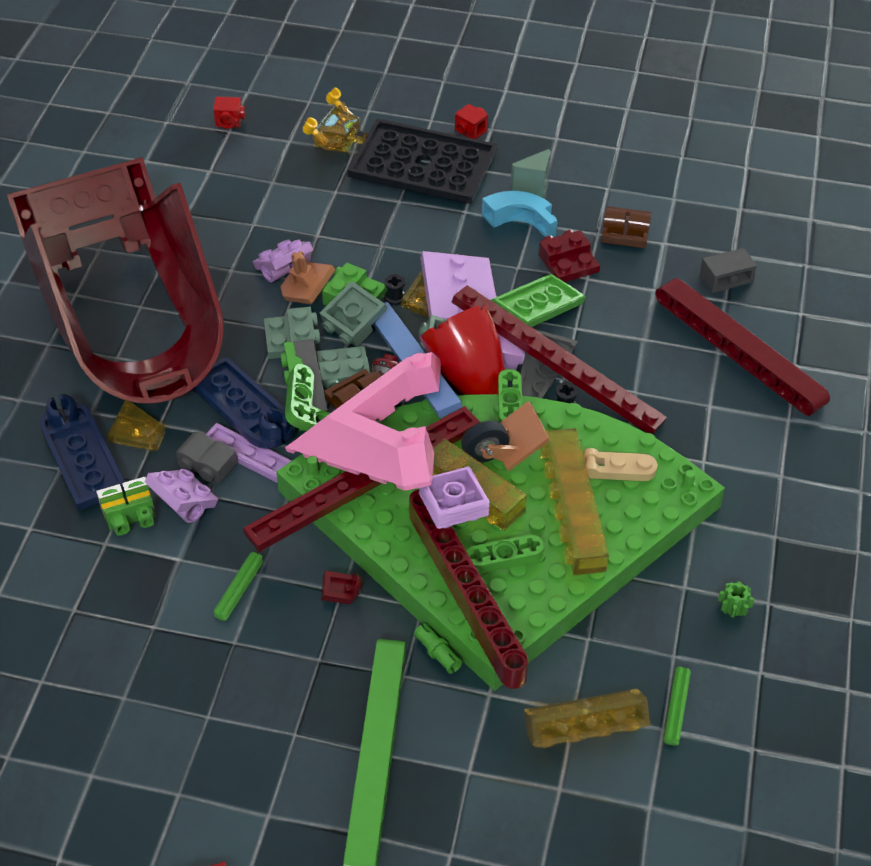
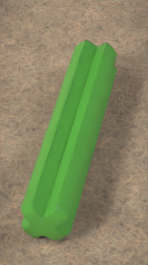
M251 552L213 610L215 618L226 621L261 567L263 563L262 555Z
M681 666L675 669L663 738L665 744L672 746L679 744L691 675L689 668Z

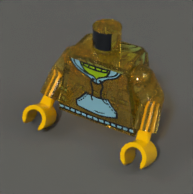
M333 88L326 96L327 103L335 104L336 107L332 106L318 124L314 118L309 117L303 126V132L307 135L313 134L316 147L346 152L349 151L355 142L363 144L368 133L360 130V119L347 108L344 102H340L341 92L337 88Z

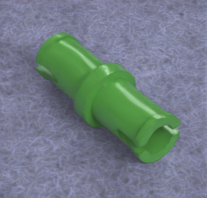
M427 623L416 628L414 632L415 638L428 649L427 654L432 659H437L449 674H452L453 670L456 672L460 669L462 660L452 652L444 638H439Z

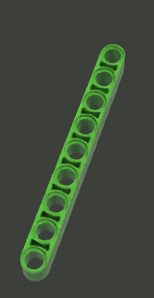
M377 639L343 866L378 865L404 672L406 641Z

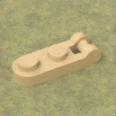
M588 448L583 451V461L586 463L583 466V475L586 478L649 481L656 476L658 464L655 458L650 455L598 452L595 448Z

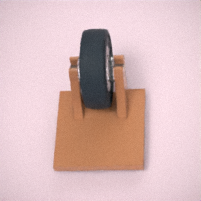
M527 401L500 423L497 421H484L472 426L463 435L461 446L465 456L470 461L483 463L497 459L504 463L508 471H511L549 442L550 438L532 403Z

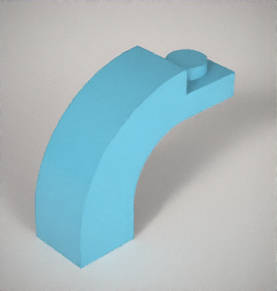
M523 191L498 192L482 198V216L494 228L510 221H523L537 228L544 237L549 235L556 237L558 222L556 217L551 215L552 204L544 198Z

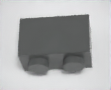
M741 248L703 258L700 276L711 293L753 283L757 265L746 249Z

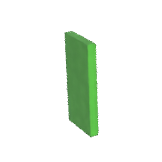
M549 274L495 297L491 301L530 327H533L583 304L586 296L553 274Z

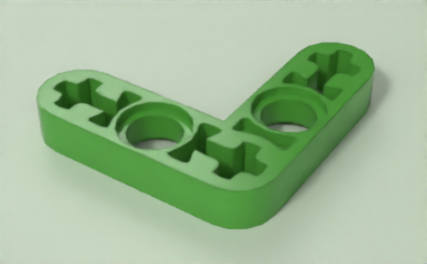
M297 364L288 376L285 418L292 426L308 431L317 424L316 419L322 420L330 413L312 406L314 373L308 366ZM295 391L301 393L304 396V399L299 398L295 394Z

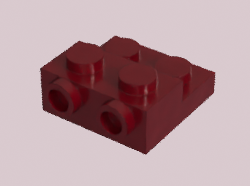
M567 230L561 236L553 237L549 235L540 241V258L550 273L562 281L567 282L600 272V264L590 251L591 244L581 230L575 232Z

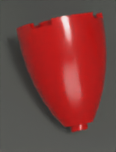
M478 305L462 311L438 325V329L430 328L419 337L426 352H432L440 359L442 375L461 394H498L499 374L505 370L500 339L486 305L482 306L481 309Z

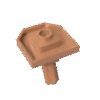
M302 251L294 252L291 256L293 267L280 286L282 295L286 301L312 304L334 273L335 268L333 265L306 262Z

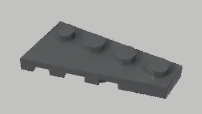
M535 329L571 354L577 346L578 341ZM526 352L520 371L522 396L544 399L559 375Z

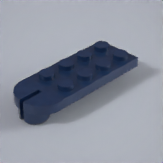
M227 356L215 362L206 377L193 388L205 402L248 442L256 447L265 449L279 447L282 445V439L288 442L294 436L295 427L286 420L285 408Z
M66 394L58 395L62 410L67 418L64 421L62 414L58 412L54 397L50 398L46 404V410L40 418V427L78 511L99 503L96 492L98 490L120 484L124 494L122 483H125L88 407L83 403L75 401L71 396Z

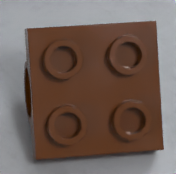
M607 206L601 242L646 248L651 212Z
M363 369L325 390V398L337 409L380 378L381 375L377 371L369 373L366 369Z

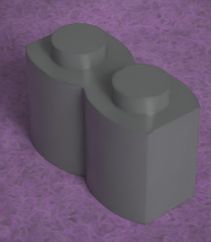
M193 432L176 451L178 465L181 469L199 473L208 482L221 483L238 463L236 450L223 442L214 441L209 436L200 432Z

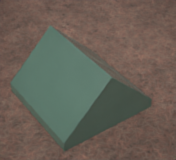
M549 149L512 164L510 191L528 192L545 199L549 182L551 156Z

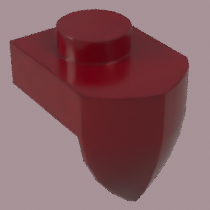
M325 571L322 577L321 600L352 604L362 590L363 585L360 576L357 573L349 575Z

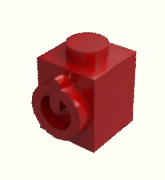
M216 97L213 108L215 127L230 129L241 126L242 119L246 117V108L242 106L241 97Z
M470 104L466 105L455 113V131L468 138H479L488 131V114L481 107H474Z

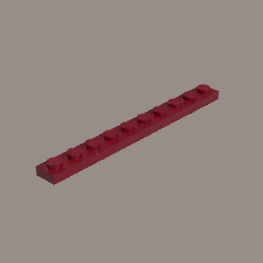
M466 285L453 296L451 303L463 311L478 305L481 309L482 306L486 305L499 335L646 433L654 435L664 424L667 418L665 415L590 367L534 328L522 322L475 289Z
M465 406L426 427L434 454L461 440L467 430L480 423ZM345 471L243 528L244 535L256 550L261 552L382 483L371 480L364 473L356 475Z

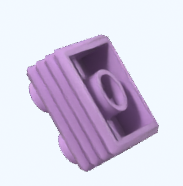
M470 467L434 475L431 486L419 488V494L438 529L449 528L452 525L466 521H475L478 518L489 515L490 501Z

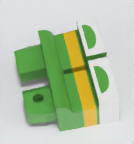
M146 477L122 483L127 505L120 484L96 491L109 530L113 529L117 536L127 534L130 531L129 524L138 521L140 527L143 528L154 525L156 514L148 485L145 483Z

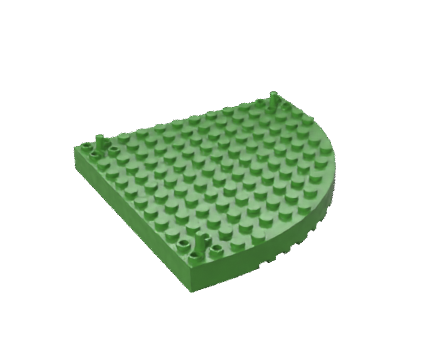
M498 394L457 396L461 401L462 407L465 406L480 423L484 421L499 422ZM522 396V405L527 401L532 403L550 438L549 442L511 471H508L504 463L497 459L483 463L470 461L465 456L461 440L434 454L433 476L470 467L490 501L488 516L478 518L475 521H466L452 525L466 551L475 545L525 535H536L543 540V557L538 562L480 574L527 654L529 664L721 507L725 487L681 454L656 439L651 433H645L630 424L600 412L583 408L577 403L569 404L543 398ZM507 397L504 399V401L507 403H514L517 401L513 397ZM424 399L421 402L397 407L393 413L381 422L378 419L375 422L400 432L408 428L427 427L442 418L437 416L427 400ZM483 439L476 446H484L490 443V441ZM588 448H595L598 452L650 455L655 458L658 464L656 476L649 481L586 478L583 475V466L586 464L583 461V451ZM301 454L276 471L278 491L291 502L345 471L329 466L325 462H318L315 456L305 458ZM382 483L313 522L422 624L427 623L439 638H444L452 652L494 691L503 685L410 521L409 496L419 488L404 491L398 489L395 483ZM531 546L527 547L530 548L531 551H536V549H532ZM500 550L497 555L501 558H509L512 556V553L508 550ZM478 557L473 558L476 559L477 562H482V560H479Z

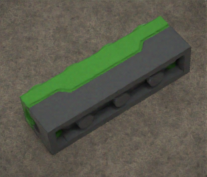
M313 339L285 342V353H280L282 368L287 367V370L284 371L285 384H288L289 373L297 364L308 366L314 373L312 406L328 412ZM295 391V394L299 398L304 399V396L301 393Z

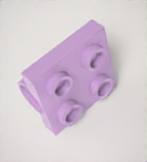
M300 239L292 242L290 240L282 241L277 244V249L261 252L259 258L252 262L255 269L261 270L264 277L272 283L289 274L293 267L291 256L294 252L302 251L306 262L311 261L309 252L313 251L310 242H301Z
M186 469L148 473L145 479V483L187 523H192L199 519L205 509L215 508L218 498L210 492V489L200 483L194 477V474Z

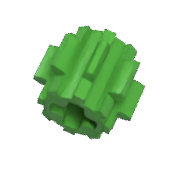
M739 581L737 583H726L724 591L719 593L718 601L722 602L721 611L725 614L728 613L731 615L730 617L746 616L748 608L753 606L754 598L750 597L751 588L741 584L742 582Z

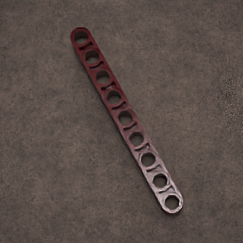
M674 278L656 289V299L663 307L803 414L811 416L830 402L829 392L821 384L682 280Z
M420 490L413 491L409 496L410 521L501 683L510 689L521 688L527 681V654L452 526L438 529L419 494Z

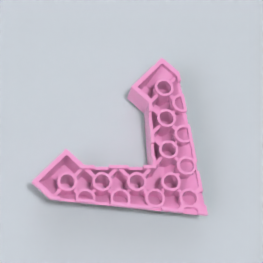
M432 352L425 354L417 353L407 357L286 446V451L293 454L295 452L303 453L305 458L315 456L318 462H325L329 466L356 475L360 473L367 474L371 480L383 484L387 482L395 483L398 489L404 491L431 486L434 450L426 427L408 428L399 432L375 422V420L378 419L381 422L395 411L394 406L403 399L408 402L414 396L438 392L441 373L440 359Z

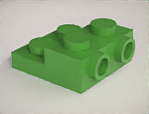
M346 263L343 267L338 266L335 269L333 279L325 284L321 293L323 304L327 306L351 281L379 300L385 295L387 288H385L383 283L368 278L367 270Z

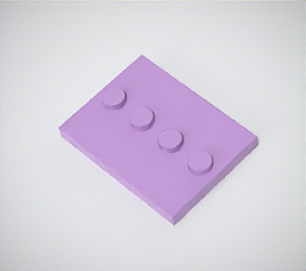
M422 251L420 259L429 317L432 314L447 320L462 312V309L451 302L453 296L466 285L475 289L489 300L496 297L489 258Z

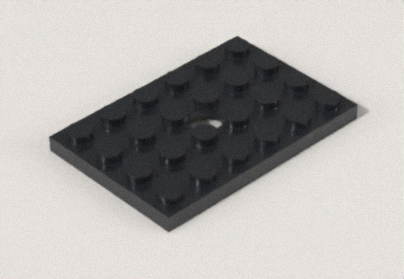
M377 118L348 168V177L472 204L495 157L498 144ZM423 158L430 160V164L426 166L415 163L422 161Z

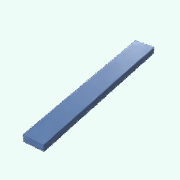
M388 302L384 303L387 310L373 325L394 355L398 357L399 362L417 353L425 354ZM441 374L439 391L423 394L439 418L462 408L461 401Z

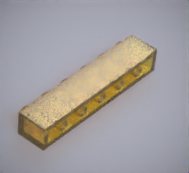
M573 428L546 431L550 441L540 448L541 458H546L544 464L545 476L551 479L549 492L551 499L556 500L554 513L556 521L560 520L561 522L559 527L560 540L565 542L567 547L564 551L566 564H571L573 575L606 572L609 554L577 430Z

